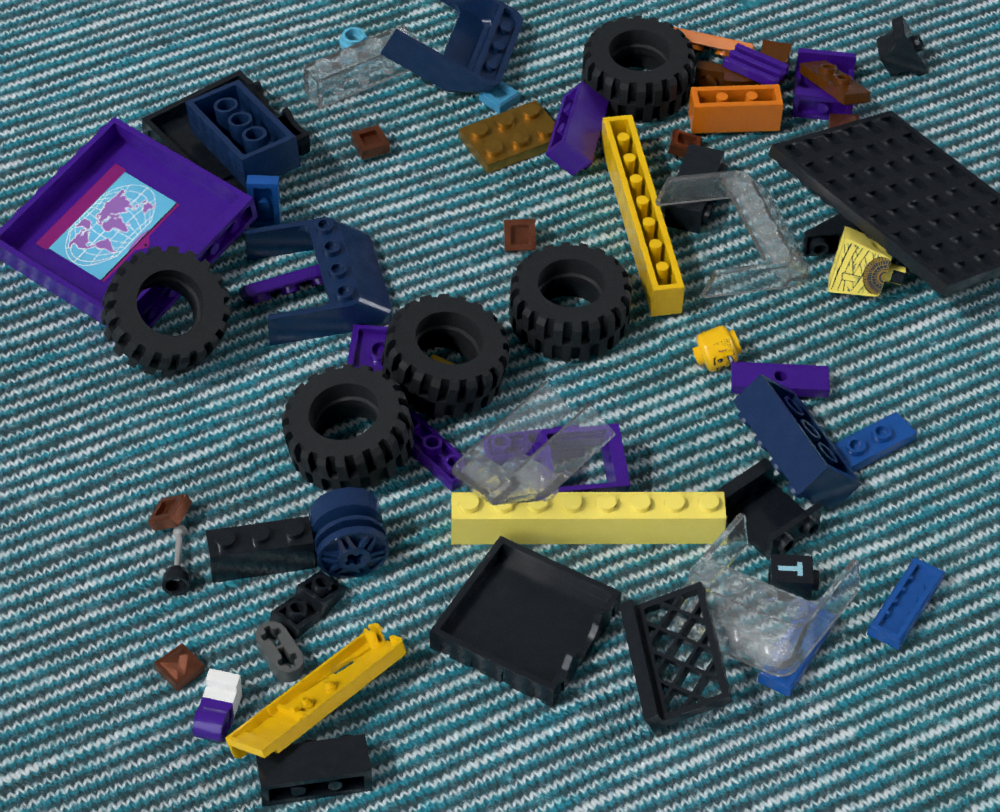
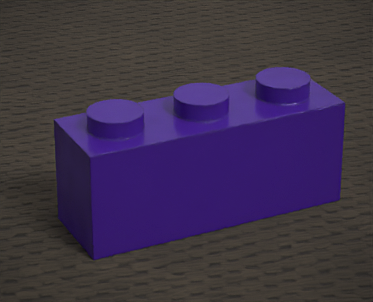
M581 81L563 96L546 151L547 157L572 176L581 169L589 168L594 162L596 145L601 139L602 118L607 117L606 110L609 103L608 100L585 82Z

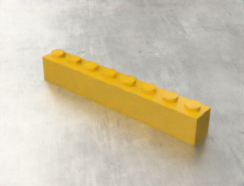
M633 116L603 117L601 147L650 315L654 317L680 314L683 308L685 286Z

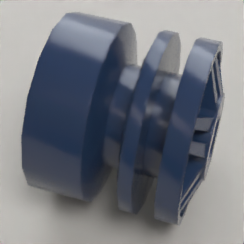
M345 487L327 492L313 502L308 511L318 565L324 573L338 578L360 577L375 571L384 564L389 555V544L385 528L382 525L379 501L373 493L363 488Z

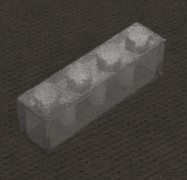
M401 25L303 65L304 91L320 109L407 73L410 70L386 58L380 52L395 29L416 40L418 39L405 25Z

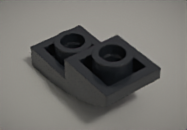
M320 570L297 585L294 597L271 611L270 621L281 623L291 637L296 640L319 622L345 594L346 588Z

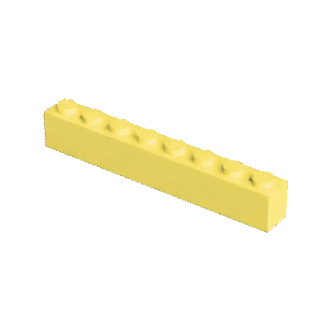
M451 492V545L495 544L500 536L518 544H723L727 520L724 492Z

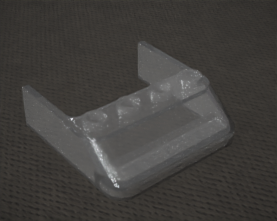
M732 170L667 177L655 201L657 206L731 198L764 262L757 265L714 270L701 293L703 298L797 287L805 282L810 274V267L771 193L744 171Z
M545 381L455 463L451 473L462 485L491 505L538 502L541 500L546 502L558 493L560 485L616 434L592 404L588 403L532 456H527L526 453L531 449L532 442H535L540 430L554 428L572 411L549 382Z
M739 513L693 566L684 587L700 581L705 586L721 653L777 677L788 676L798 669L860 591L859 561L852 559L820 599L808 601L729 568L730 564L748 544L746 516ZM698 596L686 599L680 609L691 613L699 601ZM675 615L673 619L676 632L679 633L687 619ZM695 623L687 637L698 642L706 630L705 626Z

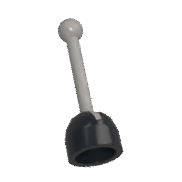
M182 524L173 529V533L176 536L174 566L166 569L162 579L163 590L167 594L174 596L183 595L190 589L189 571L181 566L183 537L187 533L186 527Z

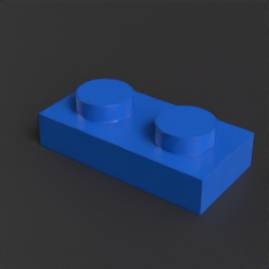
M247 175V194L253 197L258 217L249 227L260 228L281 224L279 176Z

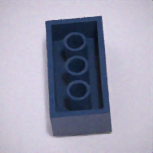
M239 79L185 102L191 132L246 189L247 175L280 176L301 167L296 136Z
M760 374L733 400L740 411L738 413L739 419L748 428L753 429L756 434L754 437L755 442L764 451L769 452L772 456L770 460L772 466L780 474L786 476L789 481L787 487L797 498L802 499L804 497L813 505L818 502L823 507L834 511L862 485L793 390Z

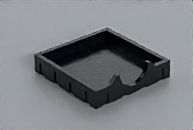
M241 70L141 119L143 134L224 181L235 179L231 172L191 132L185 102L239 79L296 136L299 156L310 152V134L295 121L290 109L286 107L282 109V115L277 114L268 104L262 91L261 82H253Z
M500 536L430 630V648L439 653L447 654L449 658L470 668L473 667L479 670L480 673L498 682H504L510 685L511 688L531 698L535 697L553 708L561 691L566 689L576 674L577 668L583 664L592 651L594 643L600 639L609 626L611 618L615 617L620 610L619 604L621 603L622 592Z

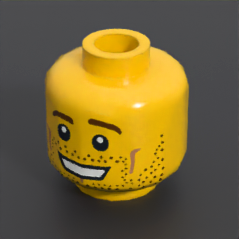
M723 325L698 334L696 338L697 346L692 348L698 366L705 364L710 372H716L731 366V362H737L738 354L742 353L735 331L733 329L728 330Z

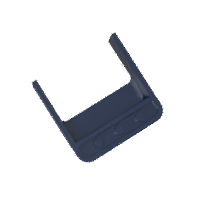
M440 0L454 8L458 13V18L443 55L398 29H395L380 52L386 58L448 92H492L502 80L521 30L523 19L517 10L500 0Z
M328 217L245 230L247 261L314 250L328 298L327 304L323 306L267 315L270 346L349 333L353 330V324L385 326L391 321L392 305L371 237L366 232Z

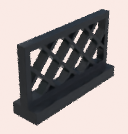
M701 581L638 605L632 599L619 604L644 720L657 737L670 733L669 725L733 702L705 586ZM698 596L699 601L691 613L680 609L686 599ZM659 609L667 611L659 625L649 622L648 613ZM675 615L687 619L679 633L667 629ZM695 623L706 628L698 642L687 637ZM663 635L674 639L665 654L657 651L655 648ZM682 643L694 648L685 662L674 658ZM702 652L708 653L713 657L705 671L694 666ZM669 664L681 668L672 683L662 679V675ZM689 672L701 677L692 692L680 687ZM709 681L720 685V694L709 698L700 696ZM676 693L688 698L682 708L670 712L669 704Z

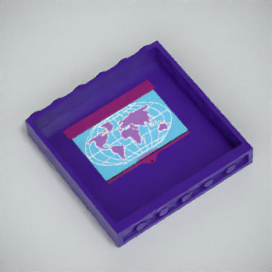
M113 117L98 130L97 134L88 143L80 147L77 153L64 166L60 167L56 174L44 186L40 187L24 206L20 207L0 227V260L101 323V313L104 309L101 304L107 287L118 268L124 261H130L133 254L139 251H143L146 254L150 247L160 246L162 251H166L168 246L179 247V253L185 254L187 250L197 253L195 259L201 263L206 259L210 264H213L258 217L253 197ZM166 287L145 289L137 298L138 312L142 320L151 328L182 295Z

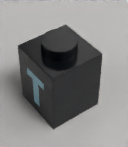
M771 554L768 569V602L810 603L812 591H818L819 570H813V556Z

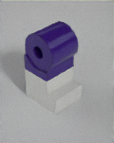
M209 668L206 677V687L194 717V737L217 742L225 740L242 698L241 675Z

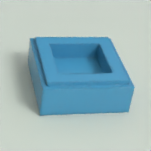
M501 80L494 91L479 92V100L500 114L520 101V92Z

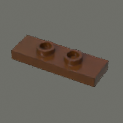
M827 60L800 63L799 72L841 104L851 105L870 101L871 92L853 80L852 76L843 73L836 65L829 63Z

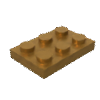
M535 100L459 128V138L488 174L546 152L555 122L538 101Z

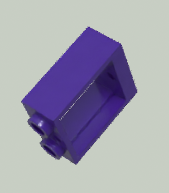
M619 423L541 429L535 442H532V459L534 462H538L540 471L537 474L539 492H627L631 486ZM600 445L607 483L556 487L549 449Z

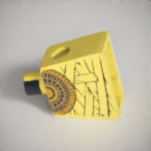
M845 226L828 276V292L877 297L881 293L884 281L902 285L906 267L892 264V256L873 239L868 238L864 233Z

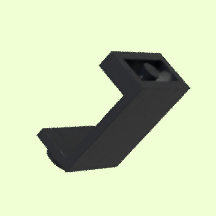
M764 458L719 488L717 492H724L726 522L770 561L771 554H786L794 547L795 543L805 536L811 537L817 532L821 524L822 505L817 502L807 510L801 508L773 483L775 468L770 460Z

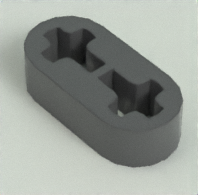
M269 621L260 625L255 635L256 647L271 672L282 682L297 681L304 674L305 668L304 656L281 623ZM271 636L273 639H278V646L275 647L272 640L266 638ZM285 657L287 662L294 664V666L289 668L287 664L282 665V658Z

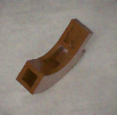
M763 40L760 53L789 65L792 44ZM700 60L697 62L694 87L763 85L722 67L723 64ZM786 76L780 81V83H779L780 86H781V85L783 84V82L785 81Z

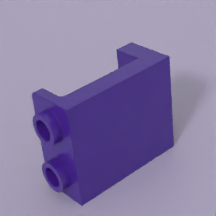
M799 48L795 69L792 117L828 120L829 114H852L853 104H841L799 71L800 63L827 60L829 63L836 65L843 73L852 76L854 80L856 54Z

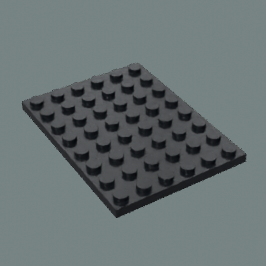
M893 111L859 119L771 146L768 155L778 162L781 168L789 171L799 179L802 185L809 187L820 196L823 202L830 204L842 214L844 219L856 225L868 238L877 242L890 256L898 259L908 267L911 273L919 276L931 286L932 290L942 296L1000 276V194Z

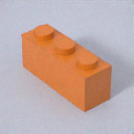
M779 84L691 87L688 116L692 134L780 131L783 100Z

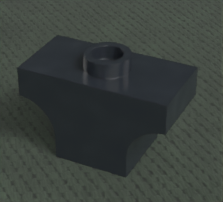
M903 16L893 19L890 32L876 39L879 59L892 77L902 72H912L920 77L929 73L927 57L924 51L925 47L920 35L913 34Z

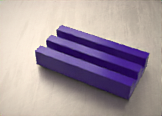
M739 43L735 45L734 50L729 52V57L726 56L723 59L722 66L763 85L779 84L787 75L789 69L788 64Z

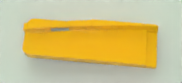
M378 623L369 624L368 629L364 628L362 634L225 737L233 757L241 759L246 754L251 753L266 758L272 752L279 754L401 659L407 652L402 638L391 635L389 636L390 641L385 640L382 626ZM353 661L351 665L347 666L337 674H334L335 672H337L338 670H340L341 668H343L344 666L348 665Z

